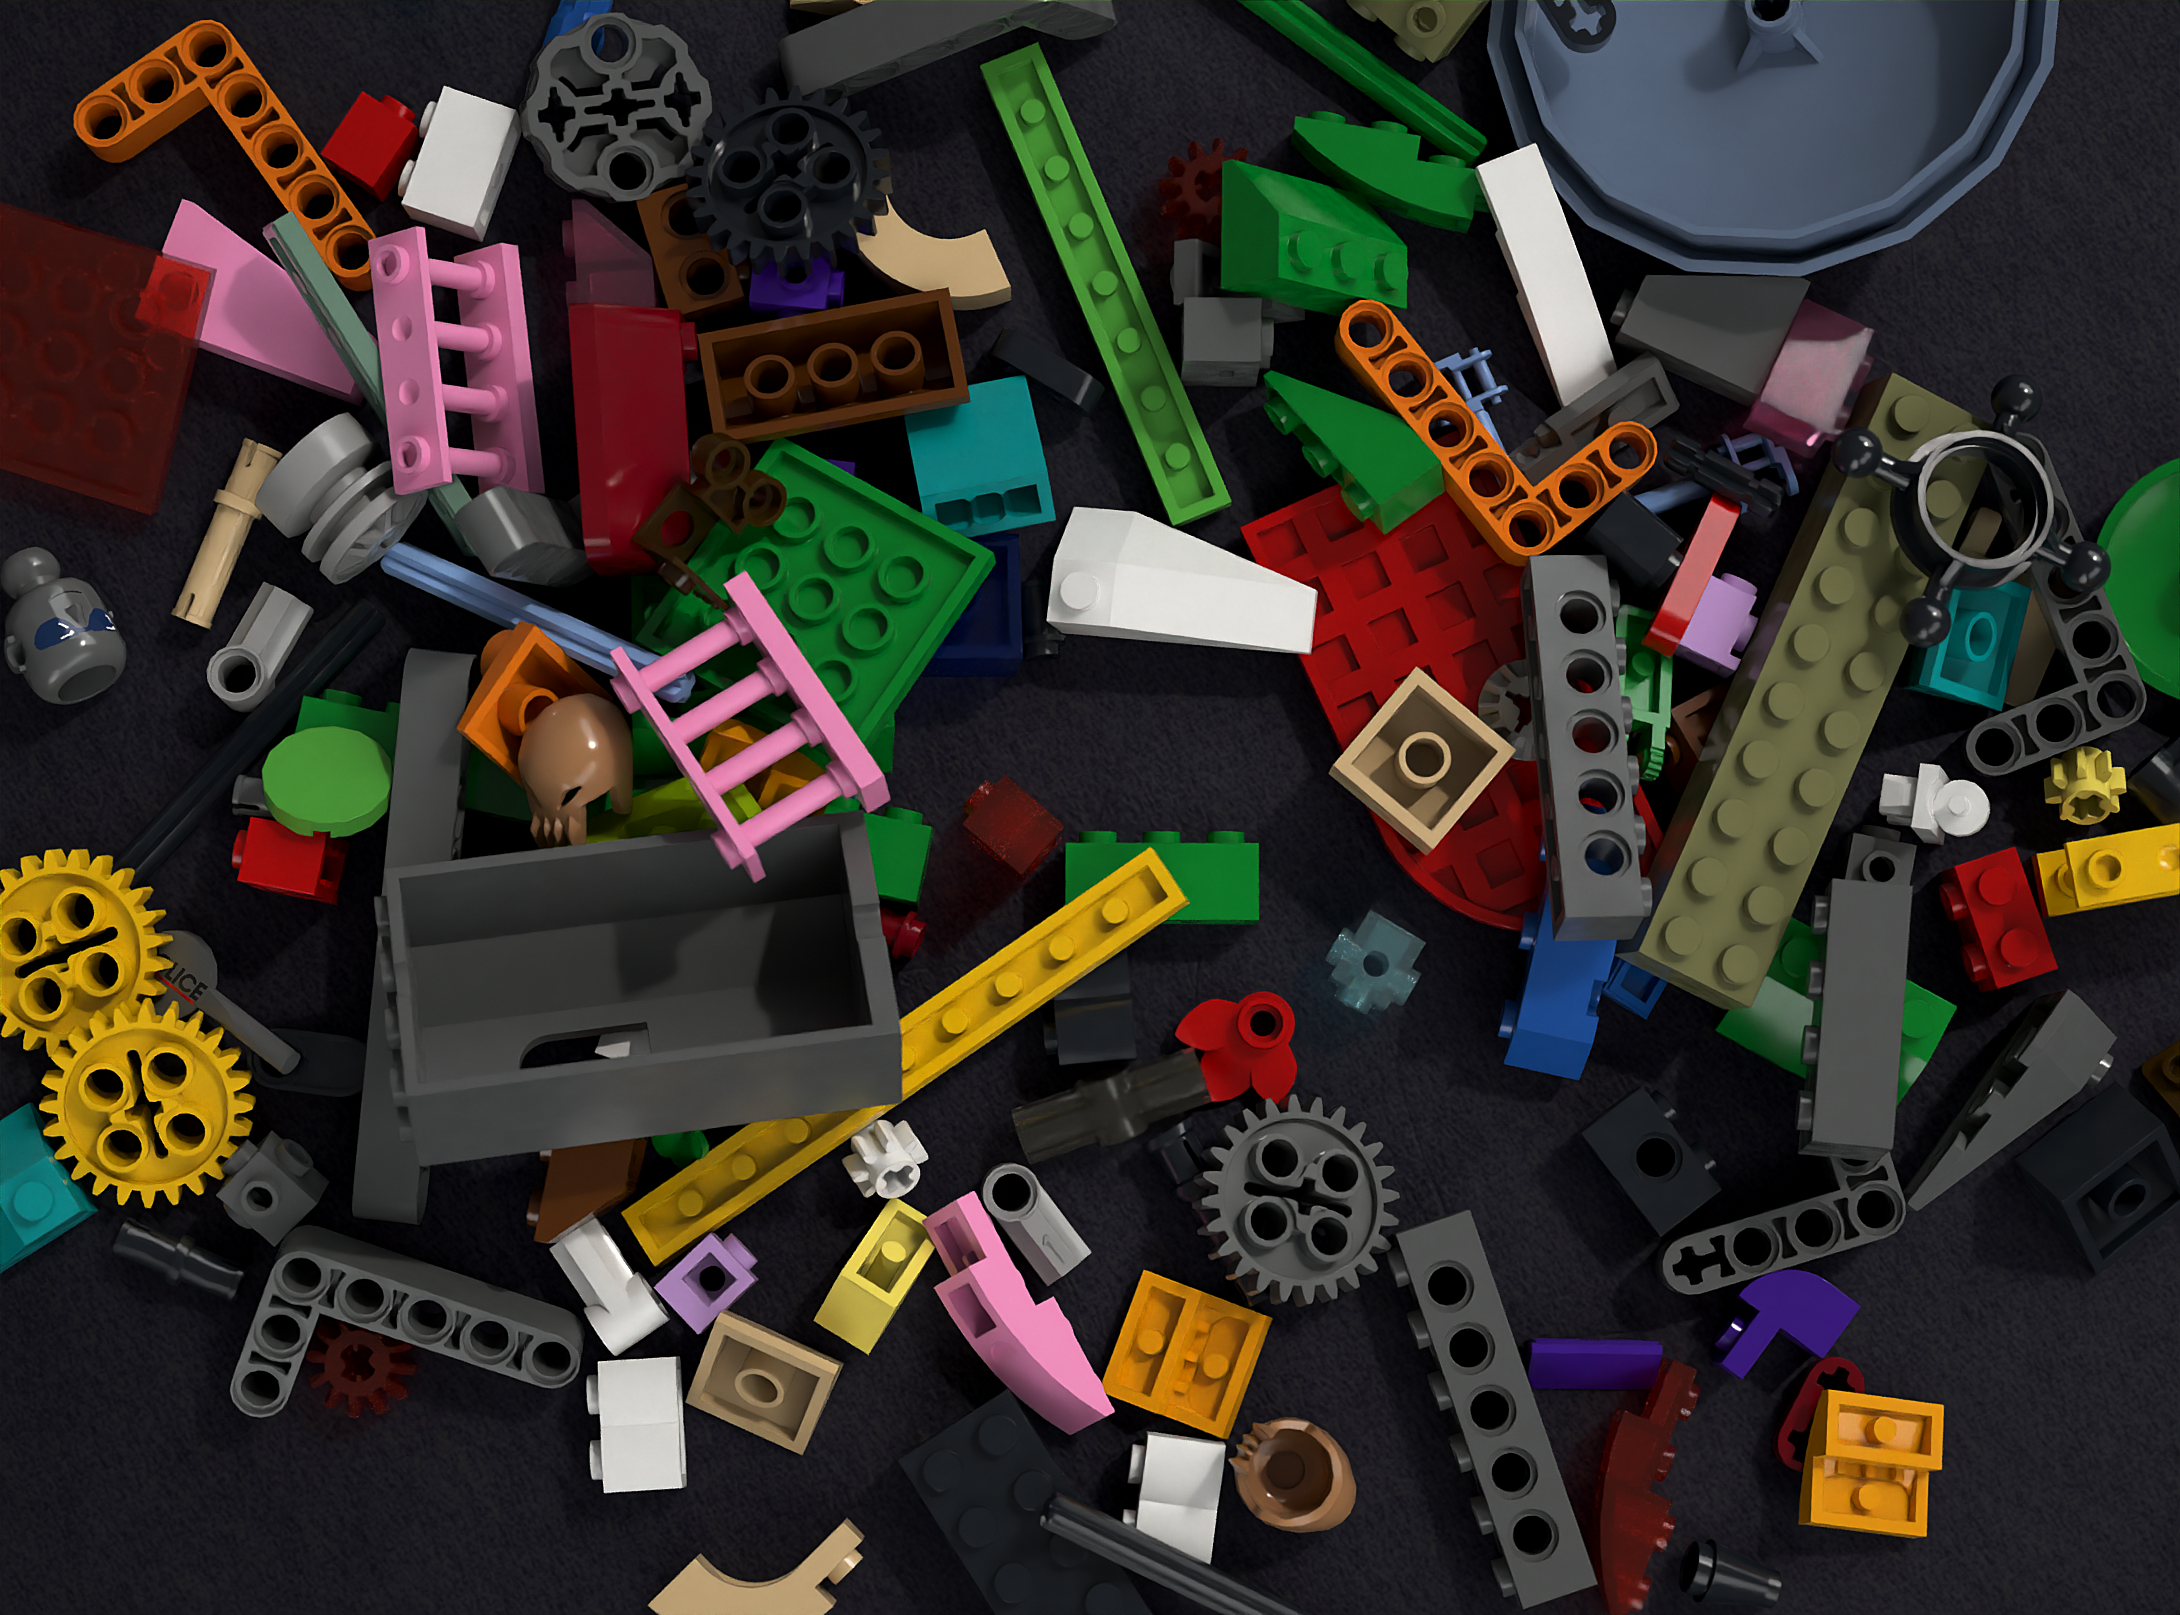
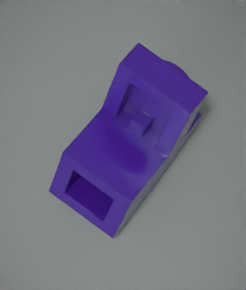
M1780 1269L1744 1280L1729 1295L1748 1308L1749 1311L1744 1318L1735 1313L1723 1326L1713 1343L1720 1351L1712 1362L1730 1376L1743 1379L1777 1332H1780L1811 1357L1823 1359L1861 1306L1825 1279L1806 1271Z

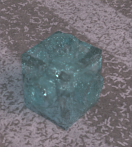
M1369 910L1355 933L1345 927L1342 929L1324 959L1335 966L1327 978L1328 981L1338 986L1333 996L1364 1015H1367L1371 1007L1380 1012L1385 1011L1391 1001L1403 1006L1421 976L1420 972L1411 967L1426 942L1374 911ZM1365 957H1374L1379 960L1382 965L1380 977H1372L1365 972L1363 968Z

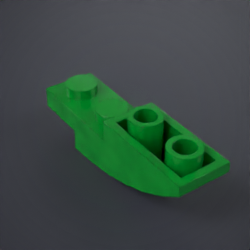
M1323 111L1310 112L1308 118L1295 117L1291 145L1315 168L1339 186L1350 192L1360 194L1367 202L1419 223L1467 234L1474 210L1491 213L1474 172L1475 169L1466 168V162L1460 158L1446 155L1430 156L1428 162L1417 160L1421 136L1407 134L1408 128L1404 125L1389 121L1372 122L1370 128L1345 124L1346 119L1343 116Z

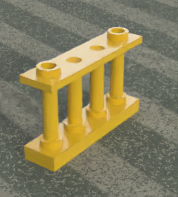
M2180 823L2067 842L2063 844L2064 849L2031 856L2043 918L2180 894Z

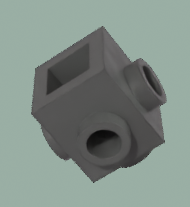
M271 1131L257 1146L247 1139L227 1159L221 1169L228 1174V1177L216 1196L223 1201L225 1211L237 1224L246 1229L254 1228L275 1247L319 1202L329 1181L313 1167L312 1158L303 1147L290 1139L283 1141L276 1133Z

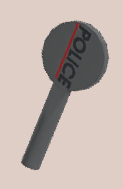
M189 931L161 932L172 935L173 941L157 947V956L172 961L173 968L155 971L154 979L161 982L167 988L166 994L157 996L146 995L145 997L151 998L155 1014L164 1016L172 1001L178 1002V1019H187L200 1010L282 1074L290 1073L297 1066L300 1054L215 989L217 985V963L212 949L200 936Z

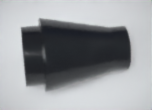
M1709 1539L1705 1544L1693 1541L1688 1546L1681 1563L1679 1586L1682 1592L1692 1594L1693 1600L1697 1603L1756 1605L1771 1609L1775 1605L1780 1593L1781 1573L1778 1570L1767 1568L1713 1539Z

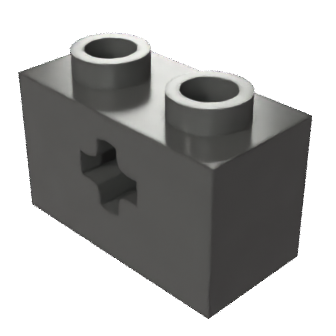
M1184 297L1180 349V380L1183 386L1256 387L1259 369H1270V356H1273L1274 322L1273 317H1261L1262 298Z

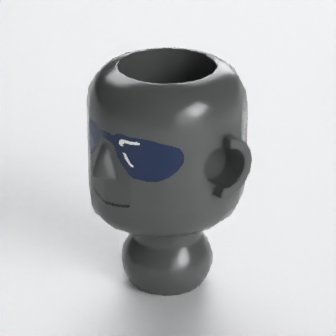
M39 547L27 548L10 556L3 563L0 571V584L3 590L11 598L17 600L5 619L6 639L4 641V654L8 666L15 674L23 673L32 690L48 703L68 705L90 699L109 688L123 672L126 664V644L112 620L114 617L112 611H107L102 599L89 583L72 577L60 578V565L49 551Z

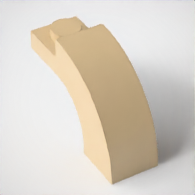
M886 195L889 213L887 216H874L877 228L875 237L856 233L860 252L856 254L878 280L901 296L949 287L953 310L982 309L1011 300V286L985 229L958 239H939L926 236L912 229L897 215Z
M846 1518L794 1570L782 1577L764 1582H746L729 1577L717 1570L700 1553L648 1606L658 1615H824L834 1606L837 1600L820 1582L827 1576L836 1585L863 1558L855 1547L862 1542L865 1536Z

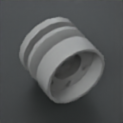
M349 412L332 417L301 439L266 477L256 494L254 506L287 538L301 535L311 529L304 540L301 552L313 563L322 560L319 570L335 585L350 580L384 556L401 539L409 526L417 518L426 504L429 494L427 490L406 495L395 494L391 460L373 468L379 458L382 445Z

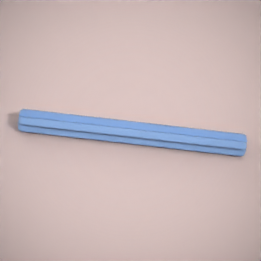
M397 542L380 562L385 573L505 628L514 630L519 621L535 624L569 657L613 677L618 676L609 652L619 646L623 648L637 671L661 658V656L407 542ZM689 671L652 694L670 703H685L691 696V689L696 682L695 675L692 671Z

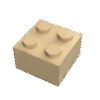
M1416 666L1333 764L1328 774L1427 856L1516 752V749Z

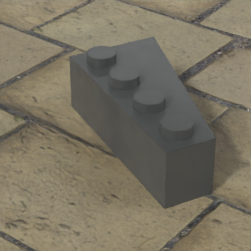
M1833 878L1825 888V896H1814L1811 913V934L1820 935L1818 960H1809L1806 977V999H1812L1814 1002L1811 1025H1804L1801 1040L1800 1062L1807 1065L1805 1089L1799 1090L1796 1104L1795 1129L1800 1130L1798 1154L1876 1162L1893 1149L1913 886Z

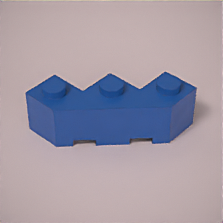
M1581 803L1591 813H1607L1605 808ZM1542 832L1538 860L1546 862ZM1595 858L1585 860L1587 866L1593 872L1599 875L1613 874L1609 865L1604 861ZM1547 875L1545 888L1536 913L1525 911L1523 915L1517 948L1528 951L1524 978L1516 1000L1504 999L1498 1022L1497 1036L1507 1038L1504 1064L1579 1080L1593 1045L1599 1017L1596 1015L1602 985L1604 982H1608L1617 940L1554 941Z

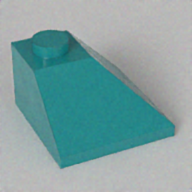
M30 1102L0 1121V1273L99 1211L80 1179L73 1180L71 1178L73 1168L67 1158L55 1159L54 1154L59 1145L54 1137L44 1136L43 1130L46 1124L34 1104Z

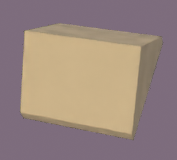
M729 1310L722 1311L715 1320L685 1403L803 1455L844 1363Z

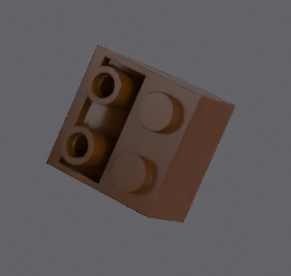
M648 1137L540 1151V1161L549 1162L545 1186L543 1188L534 1187L530 1198L527 1225L536 1227L534 1241L558 1243L562 1238L594 1218L601 1217L635 1194L639 1188Z

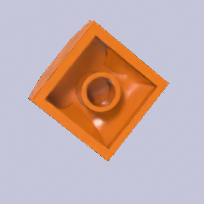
M519 621L514 630L498 632L485 645L480 661L483 678L456 729L524 789L518 767V754L524 731L531 721L553 702L568 696L590 693L610 702L614 698L535 624Z

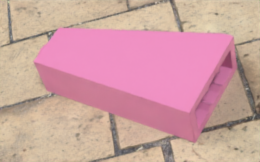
M182 199L136 317L150 330L361 406L364 395L287 272L198 205ZM368 332V334L370 335V337L372 338L373 342L379 350L378 341L374 338L373 335H371Z

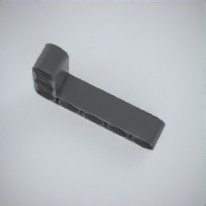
M874 0L781 39L776 44V50L788 96L792 87L799 85L802 99L810 101L816 91L822 88L825 89L827 103L829 104L842 97H847L1021 26L1063 39L1078 40L1111 30L1116 26L1117 18L1112 0Z
M2017 432L2016 441L2026 447L2036 457L2050 481L2054 499V516L2057 521L2055 533L2057 538L2069 545L2084 541L2047 450L2036 437L2031 434ZM1988 462L1985 468L1986 479L2015 547L2020 539L2024 524L2022 501L2011 479L2005 476L1996 465ZM2036 557L2033 563L2025 570V574L2072 686L1986 719L1970 728L1963 737L1961 753L1963 761L1971 771L1979 776L1989 778L2010 773L2129 726L2138 720L2144 712L2147 701L2145 687L2103 586L2093 592H2079L2075 598L2063 599L2053 594L2048 585V576L2054 567L2053 565ZM2079 625H2095L2104 634L2106 644L2104 651L2098 658H2085L2075 650L2072 638L2075 629ZM2106 683L2119 684L2129 694V709L2120 718L2108 717L2098 707V691ZM2045 707H2057L2064 711L2069 719L2070 727L2068 734L2060 742L2047 741L2037 731V716ZM1984 731H1998L2005 736L2009 743V755L2005 762L1999 766L1986 765L1976 754V741Z
M689 449L691 483H693L697 479V476L695 475L692 468L691 451ZM498 486L468 502L453 517L491 576L564 589L572 587L596 573L586 557L580 493L566 502L505 486Z
M304 1225L288 1232L281 1242L231 1381L230 1394L233 1403L238 1409L249 1416L263 1418L272 1416L280 1411L289 1398L320 1313L540 1387L552 1389L565 1386L579 1372L585 1332L582 1322L575 1314L566 1309L319 1226ZM300 1257L308 1258L315 1262L320 1269L314 1272L301 1271L292 1264L291 1260ZM359 1279H370L378 1283L382 1290L375 1293L364 1292L358 1289L353 1282ZM421 1300H433L439 1303L444 1308V1311L435 1314L426 1313L419 1309L415 1303ZM278 1314L288 1315L299 1325L292 1328L281 1327L271 1319V1316ZM488 1320L496 1321L503 1325L506 1331L499 1334H490L481 1330L477 1324ZM549 1341L558 1342L564 1345L568 1351L558 1355L549 1354L543 1351L539 1345ZM258 1370L267 1371L274 1375L278 1381L263 1383L255 1379L251 1372Z

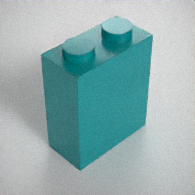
M1025 374L968 385L970 403L904 415L923 514L967 538L1056 520L1047 466Z

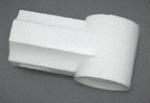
M594 1218L580 1226L549 1249L587 1305L584 1308V1312L588 1320L613 1355L618 1356L670 1320L666 1309L656 1293L639 1272L634 1274L622 1256L620 1249L598 1218Z

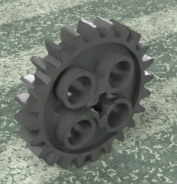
M1296 1094L1282 1098L1278 1108L1271 1098L1265 1099L1256 1104V1116L1249 1109H1244L1233 1115L1237 1129L1229 1125L1217 1129L1214 1134L1223 1148L1210 1147L1202 1152V1158L1214 1169L1213 1171L1202 1172L1194 1176L1193 1181L1201 1187L1208 1189L1209 1196L1192 1203V1208L1198 1211L1210 1212L1211 1221L1201 1226L1197 1232L1198 1235L1217 1236L1219 1243L1208 1255L1211 1260L1226 1255L1232 1260L1225 1276L1226 1279L1232 1280L1244 1274L1250 1275L1247 1284L1248 1295L1253 1296L1261 1293L1270 1285L1271 1304L1277 1305L1286 1302L1291 1291L1297 1307L1312 1304L1314 1294L1324 1303L1337 1298V1286L1344 1292L1357 1289L1360 1284L1356 1272L1368 1275L1377 1271L1378 1266L1369 1252L1380 1254L1390 1250L1392 1245L1379 1234V1230L1398 1225L1399 1220L1393 1215L1384 1212L1383 1209L1384 1204L1400 1198L1399 1192L1382 1189L1381 1180L1390 1176L1395 1170L1393 1166L1376 1167L1373 1158L1383 1148L1381 1142L1365 1147L1360 1142L1367 1124L1362 1121L1347 1129L1343 1127L1346 1108L1342 1106L1337 1107L1324 1117L1322 1099L1319 1097L1306 1101L1302 1110ZM1264 1147L1273 1149L1279 1155L1281 1160L1279 1177L1271 1175L1265 1169L1262 1163ZM1325 1161L1333 1164L1341 1176V1185L1338 1192L1330 1189L1324 1182L1322 1168ZM1248 1183L1251 1187L1271 1195H1281L1295 1189L1294 1197L1296 1200L1308 1204H1334L1342 1206L1348 1210V1216L1345 1218L1342 1214L1321 1206H1312L1298 1212V1202L1285 1197H1258L1245 1192L1244 1185ZM1254 1209L1263 1212L1270 1222V1235L1267 1240L1258 1237L1252 1229L1251 1215ZM1314 1224L1322 1226L1329 1235L1330 1249L1327 1255L1319 1252L1312 1242L1311 1231Z

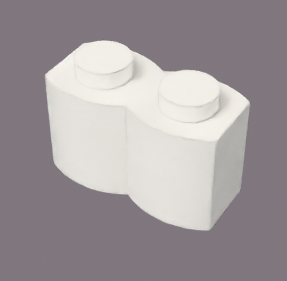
M680 1357L598 1361V1375L587 1376L589 1414H600L601 1440H592L590 1442L592 1479H603L604 1493L686 1487V1449Z
M1146 1431L1144 1446L1132 1445L1127 1483L1139 1485L1136 1510L1124 1509L1122 1522L1210 1564L1226 1448L1224 1442Z

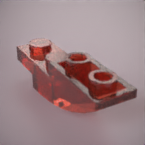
M1664 1358L1656 1383L1649 1394L1641 1417L1616 1408L1605 1439L1597 1474L1593 1505V1555L1597 1586L1603 1612L1606 1615H1628L1629 1611L1636 1614L1640 1612L1652 1582V1578L1644 1575L1653 1550L1659 1553L1665 1550L1676 1523V1517L1668 1514L1673 1502L1649 1491L1653 1480L1663 1482L1666 1478L1676 1452V1446L1668 1442L1677 1420L1688 1421L1700 1393V1386L1692 1383L1697 1370L1675 1360Z

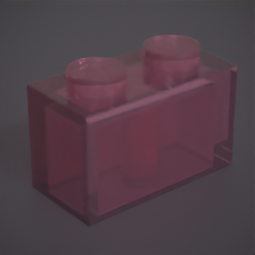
M1805 298L1797 311L1762 390L1750 409L1743 428L1812 460L1825 439L1833 442L1837 435L1843 431L1852 409L1842 403L1849 389L1855 392L1859 391L1873 364L1874 357L1865 354L1874 330Z

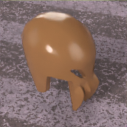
M590 693L578 694L556 700L531 721L523 734L518 754V767L533 816L530 830L540 850L587 844L586 805L607 791L610 794L614 813L630 814L632 812V731L628 720L617 705ZM580 786L581 789L575 797L562 806L561 804L566 793Z
M1283 1417L1263 1424L1254 1422L1252 1424L1253 1431L1249 1435H1243L1244 1441L1242 1444L1236 1445L1238 1449L1237 1456L1229 1459V1462L1234 1467L1237 1492L1247 1508L1265 1524L1295 1533L1324 1531L1341 1524L1350 1515L1354 1507L1357 1487L1349 1459L1339 1444L1327 1431L1322 1430L1307 1420Z

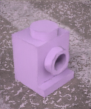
M1723 573L1720 579L1711 575L1693 617L1673 654L1727 679L1736 671L1741 659L1730 654L1732 648L1742 653L1758 622L1757 617L1749 614L1757 598L1755 596L1757 588L1746 580L1731 574Z
M710 1233L654 1288L699 1335L713 1325L720 1312L729 1309L759 1280L749 1270L758 1260L732 1233L724 1241L715 1233ZM710 1266L719 1267L725 1275V1283L718 1291H710L702 1283V1274Z

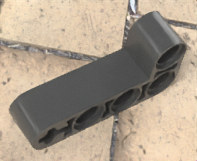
M1890 1152L1876 1162L1861 1160L1860 1163L1854 1166L1848 1165L1841 1158L1818 1156L1829 1188L1828 1191L1685 1233L1665 1241L1657 1250L1654 1259V1271L1659 1282L1669 1291L1679 1294H1701L1892 1235L1897 1232L1904 1222L1906 1205ZM1868 1191L1878 1194L1885 1204L1884 1218L1873 1228L1863 1224L1857 1215L1858 1201ZM1808 1209L1819 1214L1824 1222L1823 1237L1817 1244L1810 1247L1804 1245L1798 1239L1795 1232L1797 1218ZM1746 1228L1756 1231L1763 1241L1762 1255L1751 1265H1745L1740 1262L1733 1248L1735 1237ZM1712 1237H1715V1248L1709 1241ZM1684 1248L1687 1255L1702 1256L1716 1252V1256L1726 1272L1720 1275V1264L1709 1263L1693 1269V1281L1690 1282L1687 1276L1675 1275L1672 1264L1681 1261L1680 1250Z

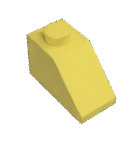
M891 1198L839 1274L813 1321L869 1355L936 1248L922 1223V1220L927 1218V1216L898 1198Z

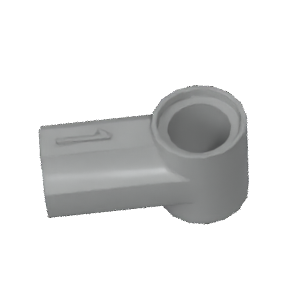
M263 582L227 646L219 650L209 662L207 680L212 691L233 710L243 713L253 712L275 688V679L313 615V608L288 592ZM242 665L254 666L256 678L252 686L241 693L229 692L227 689L229 674L235 668Z
M1013 1162L1001 1163L992 1167L984 1176L980 1191L981 1200L985 1208L997 1220L1046 1286L1063 1277L1091 1253V1250L1028 1168ZM1014 1173L1020 1175L1028 1186L1026 1201L1015 1210L999 1208L992 1194L995 1182L1005 1174Z

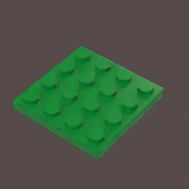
M784 437L778 438L773 441L754 470H761L784 485L787 492V503L780 518L773 524L761 528L748 523L739 535L716 523L687 566L728 605V609L731 607L723 584L744 571L748 573L867 751H869L996 564L994 552ZM671 586L634 640L638 647L662 657L724 620L723 612L719 609L715 610L709 604L707 605L703 602L701 598L695 597L692 594L693 591L686 597ZM737 642L691 671L695 675L697 683L719 694L759 670L756 663L764 658L753 642L745 646ZM772 692L745 710L780 729L793 721L791 713L798 709L787 692L778 697ZM821 743L813 747V749L830 758Z

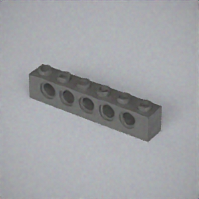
M1605 555L1529 556L1519 582L1553 940H1632L1643 918L1649 917L1651 914L1652 887L1648 877L1640 876L1638 855H1643L1645 850L1646 832L1643 817L1634 816L1632 795H1635L1638 791L1639 766L1635 755H1627L1625 735L1631 733L1633 711L1630 697L1621 696L1619 676L1624 675L1626 668L1625 641L1623 637H1615L1613 617H1617L1620 607L1619 583L1616 578L1608 577L1607 558ZM1562 622H1577L1585 628L1587 633H1573L1566 629ZM1567 680H1582L1592 688L1593 693L1578 692L1570 686ZM1573 739H1588L1599 748L1600 752L1587 753L1578 748ZM1591 798L1597 800L1604 806L1607 813H1591L1581 805L1579 799ZM1590 858L1600 859L1609 865L1613 874L1599 875L1587 866L1585 860Z
M1462 1210L1391 1234L1396 1248L1386 1251L1387 1260L1397 1287L1409 1285L1416 1309L1406 1312L1408 1322L1418 1349L1429 1346L1438 1371L1427 1374L1430 1387L1439 1410L1443 1411L1450 1408L1459 1433L1448 1436L1460 1472L1464 1473L1472 1470L1480 1495L1469 1498L1482 1536L1493 1532L1501 1557L1491 1560V1565L1503 1598L1514 1595L1516 1603L1523 1609L1598 1584L1470 1210ZM1447 1266L1459 1274L1462 1281V1290L1455 1301L1441 1305L1430 1296L1428 1281L1434 1271ZM1467 1328L1473 1329L1482 1339V1354L1475 1363L1468 1366H1460L1454 1362L1450 1355V1341L1458 1331ZM1484 1391H1495L1501 1397L1504 1404L1502 1418L1491 1427L1477 1426L1470 1413L1473 1399ZM1503 1454H1518L1525 1465V1474L1522 1481L1511 1489L1498 1488L1492 1479V1466L1494 1462ZM1526 1516H1538L1543 1520L1546 1527V1536L1543 1543L1531 1551L1519 1550L1513 1540L1515 1525Z

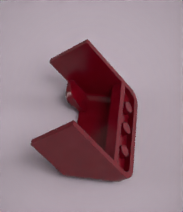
M605 302L571 303L569 305V333L582 528L586 557L606 586L631 584V575H659L656 571L660 567L631 538L680 479L692 485L684 374L687 373V361L698 360L695 322H686L682 311L678 309ZM681 510L670 514L666 518L661 529V536L666 545L679 544L687 537L691 529L690 515L686 511ZM704 539L695 548L691 555L686 559L684 564H688V562L693 557L697 549L700 547Z

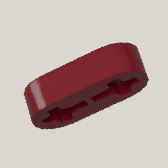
M1825 1356L1823 1359L1818 1358L1811 1362L1804 1371L1775 1428L1772 1438L1773 1450L1778 1460L1786 1467L1803 1472L1806 1453L1797 1461L1793 1457L1796 1447L1788 1441V1437L1792 1430L1804 1432L1815 1415L1822 1390H1825L1817 1383L1821 1373L1833 1375L1839 1367L1844 1371L1841 1382L1849 1387L1848 1392L1864 1394V1377L1859 1368L1850 1360L1837 1356Z

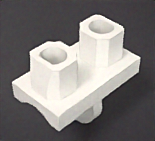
M1920 763L1918 778L1884 774L1879 813L1887 816L1889 824L1910 826L1924 843L1943 845L1944 831L1957 837L1970 836L1978 832L1988 820L1990 805L1985 792L1977 784L1967 780L1951 781L1941 766Z

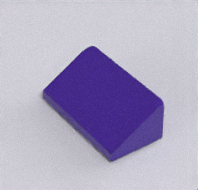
M1529 1338V1341H1525V1372L1532 1389L1649 1390L1656 1383L1662 1359V1345L1659 1344V1341Z

